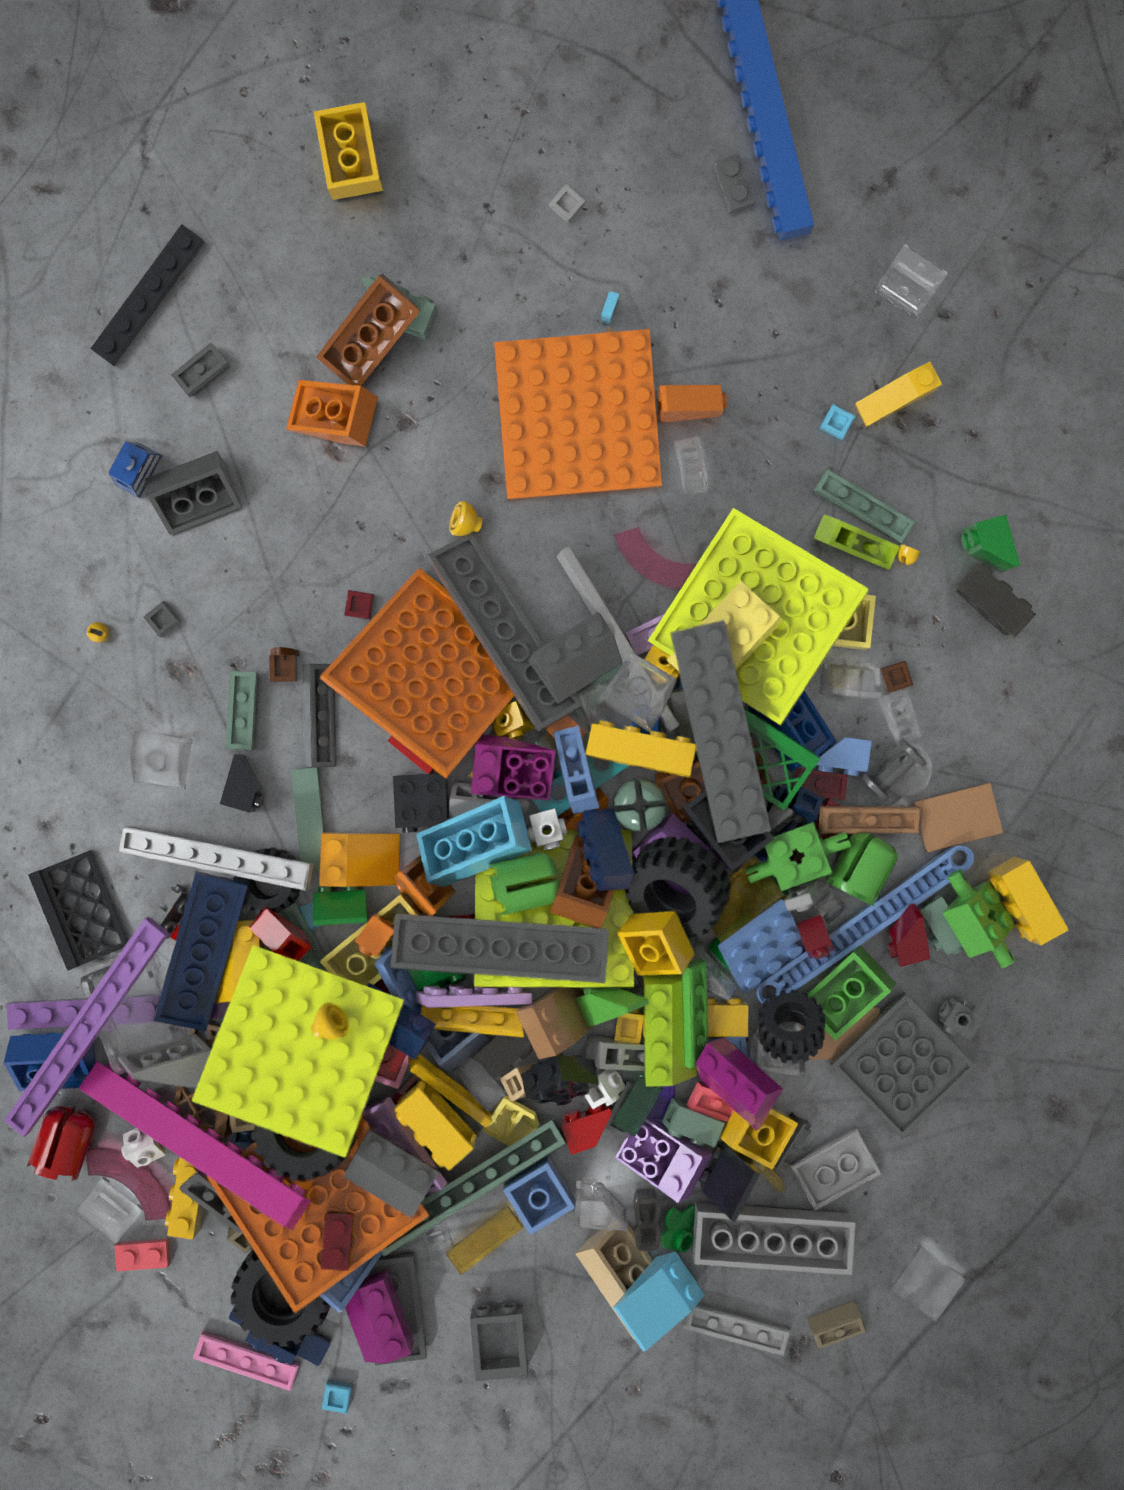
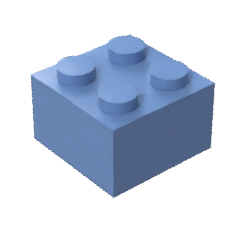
M549 1156L507 1181L503 1186L505 1195L530 1235L575 1208V1198Z

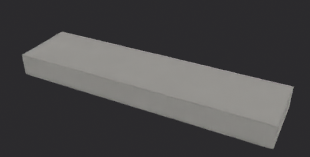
M700 1303L686 1316L684 1329L782 1356L785 1355L791 1333L790 1328Z

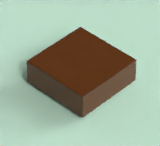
M906 660L879 669L887 693L913 685Z

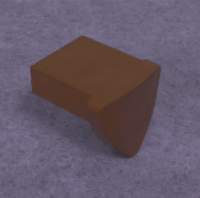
M286 647L270 648L268 650L270 682H297V656H299V650Z

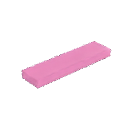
M206 1331L201 1333L193 1359L289 1391L293 1387L300 1365L296 1361H293L292 1365L280 1363L273 1358V1355L265 1351H257L251 1346Z

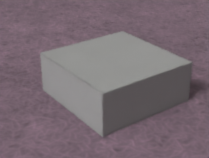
M565 184L551 200L549 208L569 224L585 205V200Z

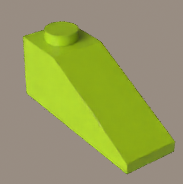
M825 514L814 535V539L887 570H890L900 546Z

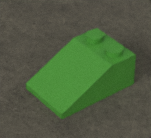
M860 945L808 993V998L814 997L817 1000V1005L821 1004L823 1013H825V1030L836 1041L887 996L897 983Z

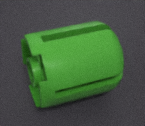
M868 832L853 833L848 839L851 848L842 850L832 869L833 874L829 875L826 882L874 906L898 860V853L892 845L878 837H874Z
M536 853L488 865L490 868L494 867L495 876L490 877L494 899L499 900L504 910L499 912L500 916L553 904L560 885V880L557 878L545 879L506 889V886L557 874L556 865L548 854Z

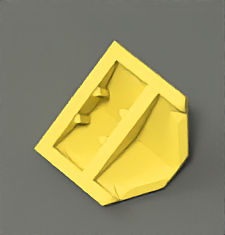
M504 1095L491 1112L492 1123L487 1128L483 1126L482 1131L507 1146H511L538 1129L540 1123L536 1112L517 1101L511 1102L509 1097Z

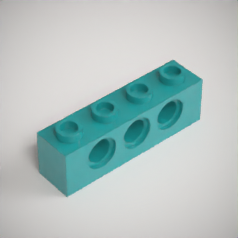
M587 757L595 789L629 766L609 761L606 769L598 770L594 766L595 758ZM561 768L553 774L556 779L552 781L551 791L556 785H562L566 788ZM552 793L550 794V801L532 799L540 812L556 809L557 816L571 807L567 794L561 800L555 799Z

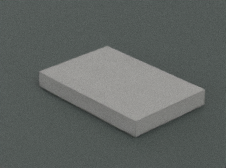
M857 1127L794 1160L790 1165L814 1211L883 1174Z

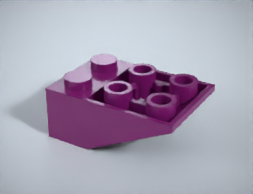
M483 734L475 743L471 794L550 801L555 750L504 736Z

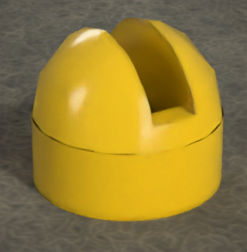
M901 544L898 551L899 561L902 564L906 562V565H912L919 558L921 551Z
M94 622L87 628V636L93 642L103 643L109 638L110 630L104 623ZM93 628L102 631V637L92 633Z

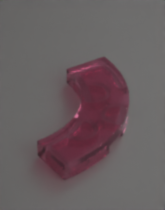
M639 527L614 534L616 543L627 562L643 577L660 586L681 590L697 563H677L660 556L647 544Z
M102 1147L88 1148L86 1153L88 1176L109 1177L129 1188L142 1206L145 1221L166 1219L167 1212L172 1207L169 1196L163 1184H160L147 1165L137 1168L129 1160L127 1161L119 1150Z

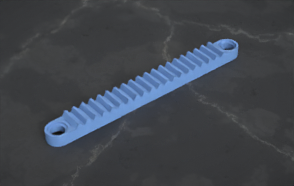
M954 845L940 855L933 857L924 866L909 874L907 878L892 886L890 890L885 891L878 897L874 906L867 904L863 909H859L856 914L842 921L840 925L832 928L828 932L834 948L833 951H830V955L822 959L809 958L805 949L797 958L790 960L777 973L771 974L755 988L757 999L762 1004L765 1000L770 1001V999L762 996V989L766 985L774 986L777 996L780 995V991L785 990L786 993H791V990L799 989L900 918L910 904L915 903L917 906L950 882L947 879L949 874L959 869H962L963 873L967 871L974 862L973 852L966 846ZM957 851H963L966 854V861L962 865H956L953 861V855Z

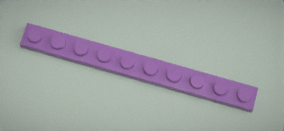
M151 917L143 919L4 1121L22 1137L27 1136L32 1131L170 934Z
M160 994L125 996L106 1025L156 1022L154 1021V1015ZM89 998L10 1002L6 1004L8 1030L69 1027ZM230 1003L214 1004L210 1019H223Z

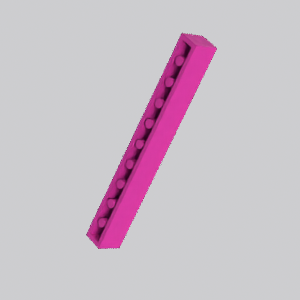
M96 1062L78 1089L282 1226L294 1229L311 1200L304 1196L306 1193L304 1189L294 1183L291 1186L286 1185L282 1182L285 1178L284 1176L281 1177L275 1174L276 1171L273 1169L268 1173L261 1168L263 1162L252 1155L247 1159L240 1154L243 1149L230 1141L227 1145L220 1141L222 1135L211 1128H208L207 1131L199 1127L202 1122L189 1114L186 1118L179 1114L181 1108L170 1101L165 1105L159 1101L161 1095L150 1088H147L146 1091L139 1088L140 1081L133 1079L130 1075L124 1078L120 1075L122 1070L114 1064L108 1062L107 1065Z

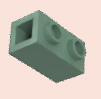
M936 894L917 906L924 918L925 929L927 928L932 935L929 940L937 952L941 950L947 955L950 953L955 955L964 950L943 915L944 910L948 907L943 897Z
M672 1098L662 1120L663 1124L668 1128V1133L681 1139L683 1136L689 1137L691 1142L701 1147H705L706 1144L715 1147L717 1141L721 1139L719 1136L724 1129L725 1123L723 1120L694 1111L686 1105L687 1103Z

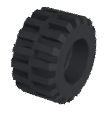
M271 847L254 851L290 860L296 859L293 855H287V851L283 849L277 850ZM237 876L233 877L234 880L248 883L243 902L246 904L245 908L247 910L253 909L256 914H260L265 907L275 913L284 910L293 901L297 900L299 897L298 893L301 891L300 889L281 886L280 891L276 895L268 896L258 889L255 880Z
M785 990L780 991L778 996L774 993L770 996V1001L765 1000L763 1008L759 1010L758 1035L760 1044H763V1049L766 1053L771 1052L773 1059L776 1060L779 1057L783 1063L791 1060L792 1064H798L800 1059L803 1062L808 1061L809 1055L815 1057L818 1054V1049L821 1050L823 1046V1040H825V1013H823L821 1004L817 1005V1000L814 997L808 998V994L805 992L797 994V990H791V993H786ZM785 1022H797L803 1025L804 1028L796 1032H789L781 1029L779 1025Z

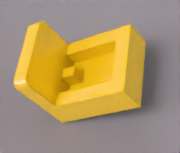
M640 1008L617 1017L614 1040L640 1044L644 1014L640 1012Z

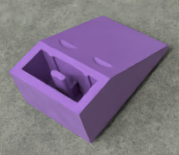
M640 1113L615 1158L679 1203L690 1197L713 1153L704 1147L694 1144L690 1141L691 1138L683 1136L681 1139L668 1133V1128L665 1125Z

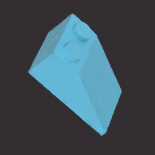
M675 1251L656 1256L613 1306V1309L642 1351H646L692 1312L705 1293Z

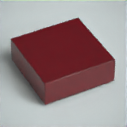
M348 590L344 616L371 620L375 595Z

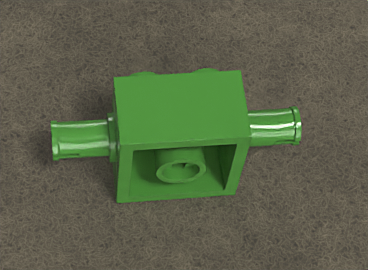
M810 823L777 835L773 841L765 846L769 856L767 860L750 867H745L747 874L758 871V873L748 876L751 883L773 875L777 878L781 891L785 892L832 875L833 872L827 858H829V854L851 848L849 840L838 843L848 839L847 834L844 831L823 840L822 837L819 838L815 824ZM795 851L805 854V857L802 858V863L799 865L796 861L791 860L795 856Z
M962 869L949 874L947 879L952 884L958 897L944 910L943 915L969 958L992 951L1001 968L1013 964L1016 959L1011 954L1004 940L1015 927L1011 914L1006 911L1000 901L997 891L992 888L989 881L971 887Z

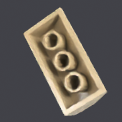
M624 1216L619 1217L591 1236L575 1253L612 1309L653 1261Z

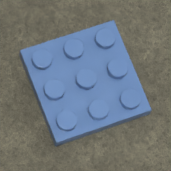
M782 899L718 945L738 988L744 995L758 987L771 974L777 973L782 966L790 960L797 958L805 950L793 916L787 910Z

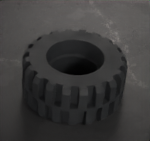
M675 836L666 837L665 839L658 838L653 840L652 843H648L632 865L634 876L629 888L625 889L627 899H630L629 905L631 909L636 910V914L675 911L687 938H695L697 935L702 936L708 933L719 920L731 893L728 872L724 871L725 866L722 861L715 858V853L710 849L707 851L698 842H689V839L684 837L676 839ZM664 880L680 884L692 896L675 891Z
M254 1124V1132H251L252 1141L255 1140L257 1148H255L256 1153L265 1160L263 1164L267 1168H273L276 1171L275 1174L281 1177H290V1180L295 1181L300 1179H306V1181L313 1180L333 1171L348 1157L357 1139L355 1132L347 1157H343L321 1148L307 1153L295 1151L287 1145L282 1134Z
M252 1250L236 1272L237 1275L233 1279L231 1286L234 1290L230 1296L231 1304L236 1305L233 1310L235 1319L241 1318L242 1323L240 1327L244 1332L249 1329L253 1333L251 1338L258 1341L259 1337L266 1340V1345L273 1346L274 1342H279V1346L284 1347L288 1346L291 1340H293L294 1344L303 1342L305 1336L311 1337L317 1331L318 1326L323 1324L331 1306L318 1296L296 1313L293 1310H280L273 1307L267 1302L261 1291V1280L268 1271L256 1252Z

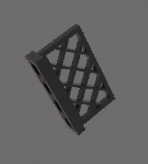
M91 850L28 874L67 971L122 949L128 943ZM87 858L91 867L87 877L73 872L77 861ZM71 864V867H70L69 870L63 868L64 866H67V865ZM59 869L67 873L62 887L51 882L49 872ZM92 873L94 874L96 881L90 879ZM71 875L85 880L79 894L66 889ZM88 882L99 886L100 893L97 900L83 896ZM54 888L60 890L58 896ZM63 892L77 897L72 910L61 906L60 899ZM102 896L105 901V904L100 902ZM80 899L94 903L89 918L75 912ZM98 905L108 909L110 913L106 924L92 919ZM64 912L70 914L69 917H68V919L66 918ZM73 915L87 921L82 934L73 932L69 926ZM111 921H113L115 928L109 926ZM90 923L104 927L99 941L85 936ZM108 929L118 933L121 940L120 944L111 947L102 943ZM74 936L79 937L78 943H76ZM83 939L97 945L93 955L84 959L79 950ZM100 946L107 948L106 950L98 952Z

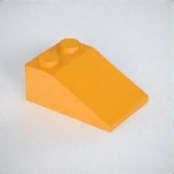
M322 832L319 886L396 885V881L393 878L399 873L400 833Z

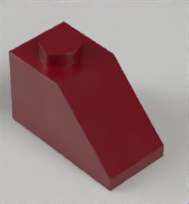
M912 903L889 931L890 943H887V949L891 959L896 958L900 967L931 959L924 918L916 904Z

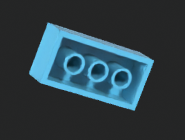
M502 796L416 834L427 883L446 887L490 868L488 867L489 864L511 860L532 851L520 802L506 796Z

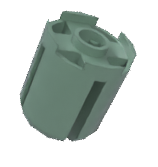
M641 778L625 781L617 789L613 797V809L617 819L624 827L637 832H641L642 829L647 831L654 829L660 824L666 814L667 805L664 804V799H666L664 792L657 784ZM637 796H641V800L645 799L646 806H642V811H635L636 807L634 809L631 807V804L636 802Z

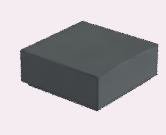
M165 601L143 616L160 638L181 623L180 619Z

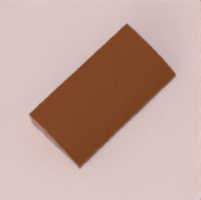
M382 273L369 287L316 358L348 385L362 386L421 310L400 288Z
M750 734L752 747L756 748L757 746ZM754 751L756 765H764L759 751ZM698 755L694 756L690 778L663 772L655 774L656 783L664 792L665 800L671 812L683 823L690 820L684 813L683 807L706 790ZM759 769L760 784H766L765 769Z

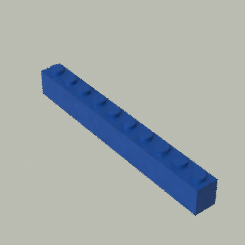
M716 0L718 8L722 7L724 16H722L723 30L725 33H729L728 50L730 57L735 58L736 66L734 67L736 82H741L743 90L740 93L743 108L747 107L749 117H747L749 133L754 134L755 142H753L754 155L756 158H760L762 166L759 168L760 179L762 183H766L768 190L765 194L768 208H772L774 217H772L773 231L779 234L780 241L810 234L814 222L759 1Z

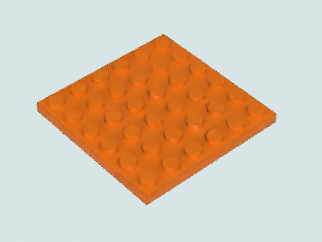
M650 329L494 342L508 500L662 487Z
M420 568L415 571L320 677L321 680L445 778L450 775L514 697V694L446 588Z
M363 1114L355 1137L357 1139L355 1145L352 1146L348 1157L337 1168L324 1176L308 1181L306 1179L290 1180V1177L284 1176L283 1183L291 1186L292 1183L298 1185L306 1191L304 1196L311 1200L293 1230L282 1226L207 1176L294 1313L429 1216L428 1211L421 1202L411 1219L343 1177L368 1132L372 1129ZM282 1134L287 1145L295 1151L307 1153L319 1149L316 1146ZM256 1142L240 1153L247 1159L252 1155L261 1162L265 1161L261 1155L258 1156L256 1153ZM264 1164L261 1167L268 1173L271 1169H273L271 1167L267 1168ZM326 1212L354 1213L348 1271L321 1269Z

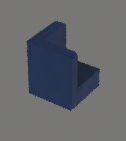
M802 786L799 788L787 806L802 816L799 827L815 821L819 815L823 798Z

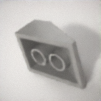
M196 1034L118 1055V1060L133 1079L184 1087H197L211 1049Z

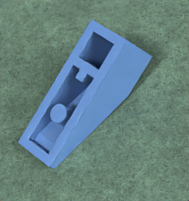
M579 725L553 732L567 795L573 813L577 814L599 808Z

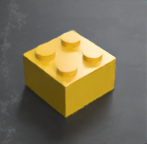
M675 911L631 914L618 931L619 938L634 966L637 976L682 974L695 955Z
M772 1107L761 1128L755 1130L734 1111L719 1137L734 1150L773 1170L798 1123L785 1113Z

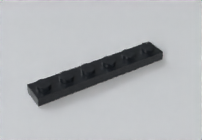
M181 224L90 349L115 366L205 243L203 239Z

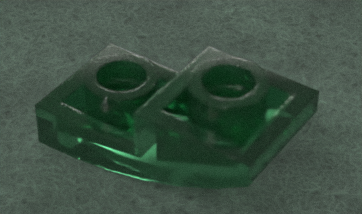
M640 1075L612 1124L635 1137L663 1088L660 1086H646L645 1077Z

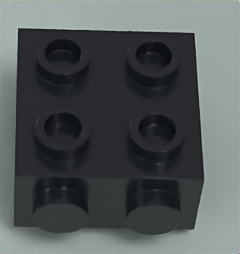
M440 773L393 776L395 828H402V833L418 832V827H428L429 829L449 820L447 778L443 777Z
M560 1053L557 1056L548 1057L549 1059L543 1063L533 1064L530 1070L521 1074L526 1100H536L539 1104L555 1102L558 1106L567 1105L572 1102L571 1099L574 1097L590 1093V1089L599 1085L594 1059L582 1058L581 1055L564 1056L563 1053Z

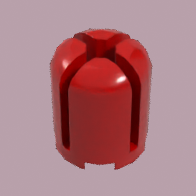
M66 1105L48 1109L42 1117L27 1167L32 1165L35 1167V1174L57 1180L58 1175L72 1176L71 1181L78 1179L95 1128L94 1119L81 1109L75 1114V1108Z

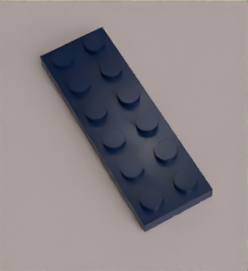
M195 871L154 1015V1021L202 1031L207 1030L247 891V882Z

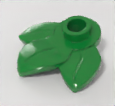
M690 1205L683 1213L674 1207L668 1211L665 1218L667 1230L661 1235V1244L665 1249H672L676 1253H685L691 1248L693 1234L690 1231L694 1226V1205Z

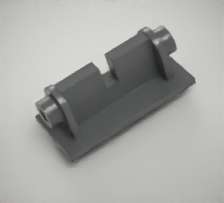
M178 884L175 887H171L162 901L168 909L165 910L163 907H158L152 917L154 921L170 933L167 938L178 927L189 894L184 892L185 888Z
M792 1112L789 1117L796 1121L798 1125L775 1165L778 1169L782 1168L785 1170L787 1166L790 1167L791 1162L799 1151L793 1145L796 1143L802 1146L807 1136L811 1133L810 1128L812 1125L805 1120H801Z

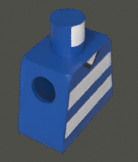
M126 441L110 468L108 475L117 487L140 498L146 488L145 478L153 475L163 455L140 443Z

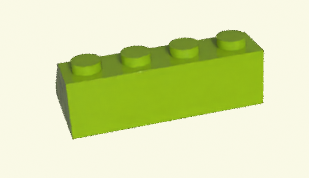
M682 974L644 975V998H647L649 1004L644 1006L646 1086H674L697 1076V1067L693 1069L685 1067Z

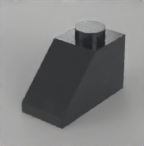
M234 754L220 804L248 813L255 812L256 808H260L263 801L262 786L245 755Z

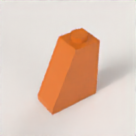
M661 385L657 396L660 423L720 417L724 411L723 408H727L726 392L722 393L721 385Z

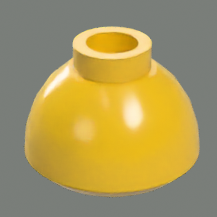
M463 500L455 506L452 512L449 530L454 536H465L473 531L479 532L483 519L478 517L475 508L470 503Z
M327 1002L316 1012L311 1030L317 1038L340 1039L348 1033V1020L340 1007Z

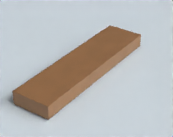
M820 806L818 832L822 834H840L844 831L846 834L862 832L919 833L921 808L918 806Z

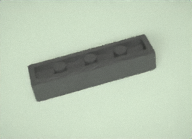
M330 664L303 665L305 767H336L334 689L320 679L321 674Z

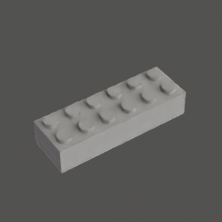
M695 1202L692 1256L694 1264L852 1275L856 1223L850 1213L744 1206L736 1222H734L715 1204Z

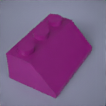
M726 1038L707 1043L696 1063L699 1079L755 1130H759L783 1088Z
M386 1269L367 1276L345 1307L364 1361L387 1364L411 1355L414 1340L388 1270Z

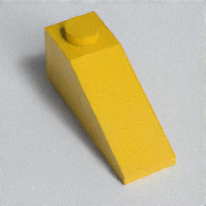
M931 361L856 402L855 406L867 427L935 392L942 383Z

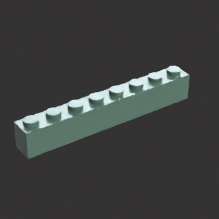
M549 1121L449 1183L442 1190L425 1198L422 1204L428 1211L429 1216L382 1249L383 1255L395 1252L567 1145L566 1139L556 1121Z

